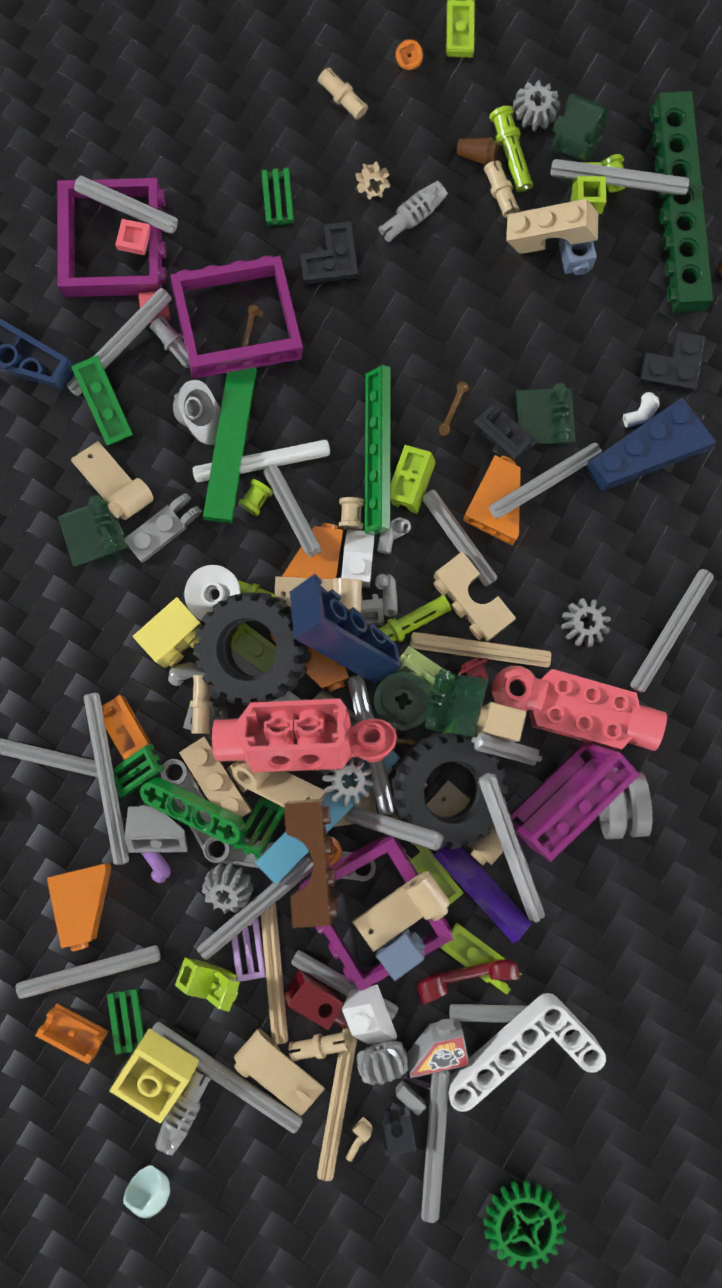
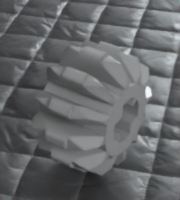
M539 80L535 86L527 82L525 88L519 89L513 109L516 111V121L523 120V128L532 125V129L535 131L539 125L545 130L549 123H553L556 120L560 101L557 100V91H550V83L543 87Z
M580 599L578 606L571 603L568 606L570 612H564L562 615L569 622L562 624L561 628L563 630H571L566 636L567 640L574 636L577 637L575 641L576 646H580L584 640L587 647H592L593 639L600 643L604 640L602 634H607L610 631L603 624L611 621V618L609 616L602 617L601 614L606 610L605 606L600 607L598 610L595 609L597 605L596 600H592L587 606L586 600ZM585 617L588 618V623L592 625L587 629L583 628L584 623L580 621Z
M350 757L342 769H328V771L333 773V776H323V781H332V785L326 787L324 791L325 793L336 791L331 799L333 802H337L343 795V806L349 805L350 796L353 802L358 805L361 803L358 793L364 797L370 795L363 787L364 785L373 786L374 781L365 780L364 776L370 775L372 770L365 769L361 771L365 763L364 760H359L354 766V757ZM352 774L354 776L352 781H355L354 786H346L344 788L342 783L345 781H341L342 776Z
M219 863L215 869H211L207 873L202 892L206 895L205 902L213 903V910L219 907L223 910L224 914L229 910L237 913L249 903L254 884L250 882V874L242 873V867L236 869L232 863H229L226 867Z
M391 1040L373 1044L370 1047H365L363 1051L357 1054L358 1071L365 1083L375 1085L388 1081L392 1082L393 1079L400 1078L408 1071L407 1054L400 1042Z

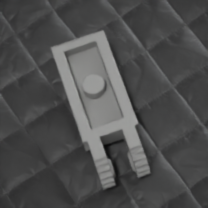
M187 493L179 496L170 506L164 507L123 539L142 563L187 529L186 526L202 513L200 508L196 506L185 513L181 519L176 516L175 513L190 501L191 497Z

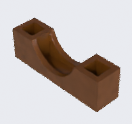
M324 799L288 801L284 804L286 835L301 841L309 850L313 861V872L310 881L291 896L293 928L330 926L333 917L337 916L338 913L337 899L331 898V886H335L334 867H329L328 856L333 855L332 836L327 837L326 824H331L330 806H325Z

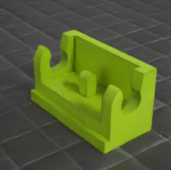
M407 445L404 446L390 484V501L394 506L399 507L403 505L410 512L418 514L422 498L436 464L431 452Z

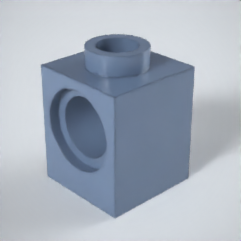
M560 238L558 244L565 274L574 273L575 275H581L590 271L597 259L594 242L589 241L571 245L567 240ZM579 250L584 256H577L572 251Z
M405 929L378 948L376 957L395 981L424 960L425 952L423 949L425 944L416 932L411 934L408 929Z

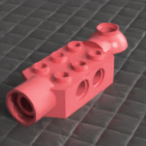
M510 666L502 669L492 682L494 701L499 705L522 711L529 710L532 727L614 751L623 749L627 743L656 751L664 735L667 713L639 705L637 693L554 669H551L541 679H538L530 670L522 666ZM517 681L522 684L524 689L522 696L512 695L509 690L511 682Z
M340 699L252 702L239 719L215 720L212 729V746L215 760L217 762L245 760L252 772L342 769L350 757H359L368 762H378L389 755L395 747L397 739L395 729L390 723L382 719L362 720L351 726L349 713Z

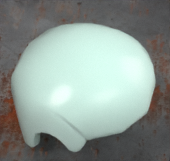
M153 1166L143 1168L132 1178L126 1188L123 1199L124 1204L138 1217H152L166 1205L170 1195L169 1180L165 1174Z

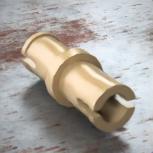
M331 68L325 69L321 73L318 82L334 96V101L337 104H342L356 120L361 118L367 111L368 105L352 91V86L349 83H344Z
M496 160V167L492 161L484 167V171L492 186V196L497 198L504 218H507L508 212L509 214L518 213L520 208L512 193L513 186L506 179L501 162Z
M193 675V701H190V707H193L191 733L210 734V708H213V702H210L211 684L206 685L202 679L204 675Z
M344 1031L327 1036L316 1034L311 1039L292 1041L289 1043V1050L301 1049V1051L289 1053L292 1061L311 1057L323 1059L327 1054L347 1052L351 1049V1042L339 1044V1041L349 1040L350 1037L348 1032Z

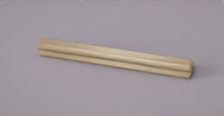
M413 632L411 635L410 647L418 650L486 658L545 668L549 667L551 662V652L547 650Z
M275 902L261 914L272 1043L284 1044L288 1041Z
M349 1028L343 1029L342 1032L347 1031L350 1039L341 1041L340 1044L351 1042V1049L347 1052L338 1053L317 1177L325 1181H332L334 1176L357 1038L352 1036Z

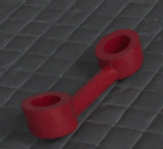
M497 959L432 974L418 984L421 1004H427L448 994L447 984L485 975H490L491 980L521 979L518 965L511 960Z

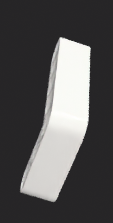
M549 993L542 994L468 1059L469 1065L459 1067L449 1076V1099L453 1108L458 1111L464 1112L472 1109L552 1037L587 1072H597L602 1069L606 1062L605 1053L591 1032L555 995ZM550 1009H556L553 1014L545 1015ZM534 1029L529 1035H522L526 1030ZM575 1030L571 1035L565 1036L567 1031ZM505 1049H512L508 1054L501 1055V1052ZM594 1050L590 1055L584 1056L587 1051ZM483 1069H489L485 1074H478ZM460 1089H467L462 1094H456Z

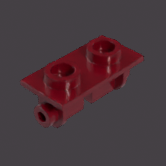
M475 658L463 664L457 682L459 683L464 680L468 690L473 694L483 692L488 682V676L484 670L487 659L485 658L479 662Z

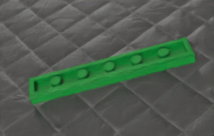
M381 365L366 374L365 534L376 535L390 529V367Z
M257 367L227 373L203 513L204 520L225 523L233 522Z

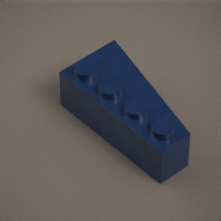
M0 319V372L65 390L67 383L74 375L71 366L75 365V363Z
M682 397L591 460L585 470L599 489L605 491L634 480L636 477L647 473L650 474L665 466L679 463L697 454L705 453L716 441Z

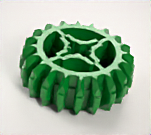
M526 1180L523 1182L522 1189L518 1188L516 1182H512V1191L508 1192L502 1186L500 1190L503 1197L500 1198L495 1194L492 1196V1201L496 1206H486V1212L490 1216L483 1219L484 1225L488 1227L484 1231L485 1237L491 1240L489 1243L490 1249L492 1251L498 1250V1259L503 1260L507 1257L509 1266L513 1267L517 1260H519L521 1269L524 1270L526 1268L527 1262H531L532 1267L537 1269L538 1263L536 1260L542 1258L545 1264H548L549 1260L546 1255L548 1252L557 1256L558 1251L554 1244L561 1245L564 1242L559 1234L566 1232L565 1225L561 1223L565 1215L563 1211L558 1210L560 1207L558 1200H551L552 1193L549 1190L542 1193L540 1184L536 1183L532 1190H530V1184ZM519 1203H533L540 1207L536 1208L534 1206L531 1209H523L519 1206ZM510 1209L512 1220L506 1225L507 1229L501 1232L502 1219ZM518 1215H520L523 1221L529 1224L531 1235L529 1234L527 1229H524V1227L520 1225ZM548 1218L546 1232L539 1240L537 1237L538 1228L544 1224L543 1220ZM522 1240L528 1242L530 1246H516L510 1242L516 1243Z

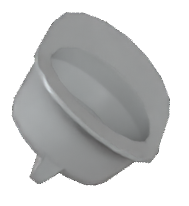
M190 380L174 396V415L179 423L189 428L198 441L206 445H215L221 408L206 384L199 380Z

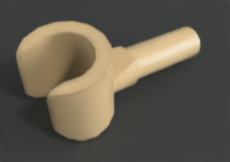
M364 1117L352 1129L358 1137L345 1157L350 1162L363 1142H366L371 1137L373 1126Z

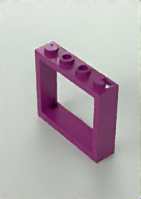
M157 178L93 180L128 197H149V206L160 211L161 206L166 205L164 189H160ZM76 180L57 181L58 288L63 297L139 295L141 292L158 291L159 288H162V284H166V268L162 267V258H166V243L162 241V232L165 231L150 225L151 232L149 236V276L75 278V199L89 197L75 191Z
M263 256L253 261L245 262L239 260L230 265H210L200 270H181L176 274H171L172 291L192 379L302 358V342L280 256ZM275 276L290 339L197 355L183 291Z
M584 742L510 814L511 820L516 816L520 820L518 824L512 821L518 839L551 862L640 774L620 752ZM587 750L591 756L583 760L579 755ZM542 833H545L548 837L544 842L538 839Z
M388 834L379 837L342 858L335 865L329 866L334 867L335 881L388 852L406 883L419 875L398 838ZM311 877L301 882L300 889L308 884ZM444 916L436 921H433L432 918L428 919L435 932L422 938L425 944L423 949L424 955L453 940L452 929ZM333 923L330 926H315L321 935L325 933L330 943L328 946L333 957L336 960L340 958L345 966L343 971L350 984L355 983L360 991L390 975L381 962L362 972Z

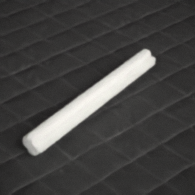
M321 440L243 456L240 474L262 470L271 464L281 466L329 456V443L327 440ZM212 463L193 467V475L196 482L209 480Z

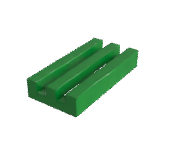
M283 168V171L272 169L273 172L262 170L267 226L294 224L289 168ZM279 179H284L288 217L283 218ZM268 180H273L277 218L271 217Z
M153 744L145 745L113 768L119 798L128 796L165 770L163 764L159 765L157 762L160 760L158 754L154 755L152 752L155 749ZM144 756L146 757V761L118 779L117 775ZM148 767H151L149 771L141 775L139 778L131 782L129 785H127L124 788L122 787L125 783L133 779L142 771H144Z
M261 797L245 823V835L233 844V848L237 850L241 848L245 854L250 855L252 853L254 858L259 859L285 817L284 807ZM264 807H267L268 810L248 843L244 842ZM276 811V812H277L276 816L274 817L272 823L270 824V826H269V828L267 829L265 835L263 836L262 840L260 841L258 847H256L255 844L257 843L258 839L260 838L262 832L264 831L265 827L267 826V824H268L269 820L271 819L272 815H273L274 812Z
M138 988L109 993L107 998L115 1055L122 1054L123 1052H133L145 1035ZM128 996H131L138 1040V1043L134 1044L127 1004ZM116 998H120L126 1045L122 1044Z

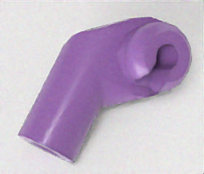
M159 852L141 853L153 869L151 877L155 882L163 883L166 878L170 877L171 867Z

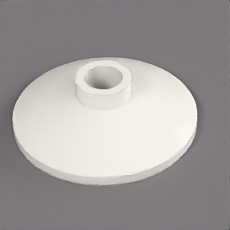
M207 565L199 568L190 576L185 587V602L189 611L196 618L202 620L206 612L214 610L213 605L217 602L227 600L228 596L241 594L239 582L231 571L222 566ZM215 589H218L220 592V596L218 599L214 600L212 598V592Z

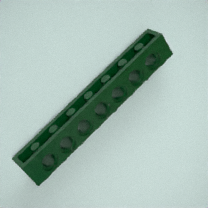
M692 91L659 93L655 105H652L650 109L651 122H655L653 147H657L658 153L655 159V171L659 174L672 176L673 174H678L680 177L689 179V188L685 195L657 191L658 198L662 199L663 205L660 210V223L665 226L662 246L663 250L667 251L668 260L665 262V275L670 278L667 298L668 302L672 303L673 313L706 311L713 301L693 95ZM668 123H672V124H674L676 127H672V126H670ZM671 148L676 149L679 153L673 152ZM675 200H681L684 205L678 204ZM677 225L684 226L687 231L679 229ZM680 251L687 252L690 257L683 256ZM682 277L691 279L692 284L686 283Z

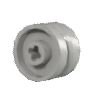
M638 772L640 775L598 815L605 839L623 838L626 830L631 837L650 835L652 830V804L649 786L643 772Z

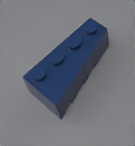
M316 574L289 591L294 638L300 643H304L318 651L321 655L327 656L339 665L350 669L374 684L401 668L397 644L373 623L367 626L357 609L345 607L339 601L341 596L332 589L328 592L321 586L322 579Z

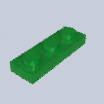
M96 355L71 366L106 445L109 446L134 435L99 356Z

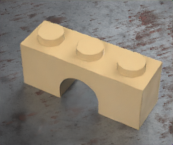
M588 199L508 214L507 242L519 254L545 250V239L563 238L571 245L598 240V212Z
M461 552L435 572L434 578L436 581L434 585L442 595L445 596L447 594L454 602L451 606L460 618L465 616L471 623L469 629L478 640L483 638L485 642H488L513 623L516 618L499 596L487 604H478L470 598L468 586L478 579L480 573L466 555Z
M492 702L482 706L477 712L472 714L469 727L474 729L472 736L477 737L479 733H485L511 742H518L526 711Z
M203 737L179 752L210 802L237 814L241 818H244L253 811L241 790L229 776L223 761L217 762L215 760L213 746L208 738Z

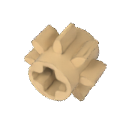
M377 161L373 165L368 166L364 163L361 173H356L355 175L357 181L361 182L357 185L359 193L366 191L368 199L378 195L383 197L382 192L384 189L390 188L388 180L385 179L389 175L387 169L383 168L380 170Z

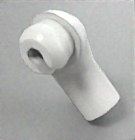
M651 392L642 395L639 410L623 414L625 427L643 424L652 419L659 407L658 397Z

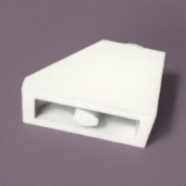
M347 529L341 578L362 580V587L370 588L375 535L365 534V531Z
M378 984L369 986L362 991L359 989L350 990L342 1011L352 1036L368 1045L395 1040L397 1034Z

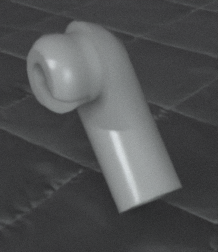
M396 518L390 521V529L380 533L377 552L391 554L393 540L410 531L411 524L409 520Z
M379 574L375 584L378 589H382L383 613L388 617L395 616L398 613L396 580L390 574Z
M186 662L173 666L169 671L168 680L172 685L180 686L184 680L193 678V675L206 674L203 669L198 670L195 663Z

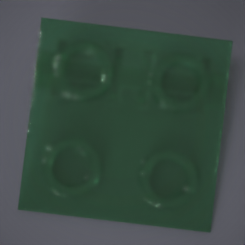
M558 383L554 385V389L516 391L518 425L534 437L538 444L575 443L572 388H565L564 383Z
M99 495L90 497L88 506L58 517L74 567L128 548L118 518L112 515L108 508V503L101 499Z
M440 669L439 673L435 674L433 689H436V691L430 692V695L435 698L434 700H428V703L432 706L428 705L426 716L423 719L426 721V729L474 737L489 679L454 675L450 671Z

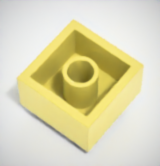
M176 597L132 637L157 664L163 668L168 666L172 668L183 659L182 653L190 646L194 648V644L200 643V637L196 636V631L198 627L203 625Z
M149 1028L120 1072L110 1092L161 1124L189 1083L200 1060Z

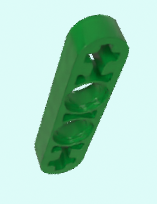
M154 777L140 789L141 798L148 806L223 843L235 844L246 833V824L237 814L162 778ZM175 798L181 799L185 803L186 810H181L176 806ZM200 811H206L210 815L211 823L205 822L201 818Z

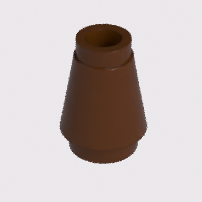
M492 137L460 138L457 155L483 165H487L492 161L495 164L499 142L493 140Z

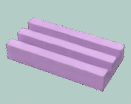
M259 917L249 924L253 925L259 972L254 970L248 926L242 930L248 974H243L238 935L231 940L237 981L239 982L266 977Z

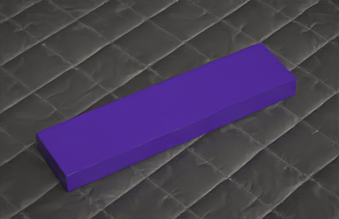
M447 846L439 848L433 855L437 861L513 943L520 940L532 924L526 915L462 846H460V849H450Z

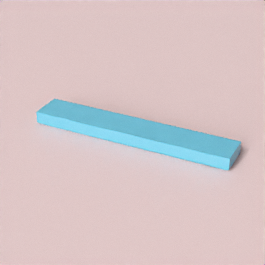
M393 751L384 757L387 771L400 759ZM358 758V759L354 762V766L356 765V763H357L359 760H361V758ZM364 760L365 763L364 766L361 768V771L368 769L366 760ZM352 774L342 776L341 781H345L342 783L344 788L346 786H354L355 781H352L354 779ZM370 775L364 776L365 780H371ZM364 785L363 788L368 791L372 786ZM336 791L326 793L323 799L325 806H330L331 824H326L327 832L355 805L351 796L349 805L343 806V795L337 802H333L331 799ZM285 832L255 864L277 884L309 850L301 841L286 835Z

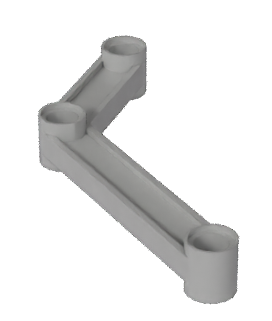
M171 759L163 764L165 770L161 772L162 779L207 800L184 761ZM178 764L182 767L183 775L179 780L174 781L169 776V770L173 765ZM175 798L179 808L186 810L185 803L181 799ZM200 811L201 818L205 822L211 823L210 815L206 811ZM190 826L205 857L209 861L259 868L255 864L258 859L254 858V854H245L241 848L239 850L234 849L233 844L223 843L225 845L223 856H214L211 852V845L217 839ZM261 840L257 841V843L255 844L256 847H258ZM270 842L269 845L267 846L265 852H266L275 842ZM342 851L340 860L353 852ZM374 860L370 861L371 870L368 874L359 875L354 870L342 878L359 881L371 879L376 870Z

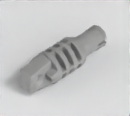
M436 181L418 191L398 207L397 214L379 227L381 235H386L384 238L387 242H390L405 228H413L434 211L448 194L442 184Z
M195 1069L184 1092L180 1094L163 1121L155 1144L156 1148L161 1152L169 1155L174 1154L186 1137L200 1110L201 1103L199 1100L211 1078L204 1073L200 1074L201 1071Z

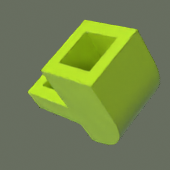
M587 163V164L601 165V163ZM578 176L577 180L572 179L571 202L588 199L598 214H602L606 204V176Z
M185 957L175 986L186 995L207 999L218 1009L230 1011L232 1003L237 998L240 982L236 980V974L224 968Z

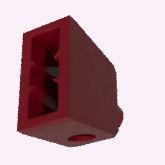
M299 969L284 991L288 1007L325 1029H329L332 1023L346 1029L348 1023L342 1011L344 1002L341 996L313 976Z

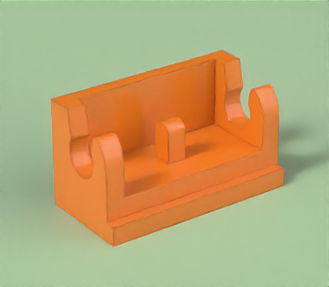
M119 695L102 706L105 728L123 760H126L145 745L152 744L124 696Z
M57 1003L46 1015L48 1017L47 1020L39 1028L35 1036L89 1064L96 1057L109 1030Z

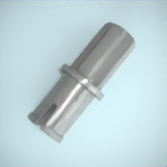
M164 316L155 319L151 323L150 329L161 339L165 345L164 349L170 350L184 367H190L185 344L182 341V334H178Z

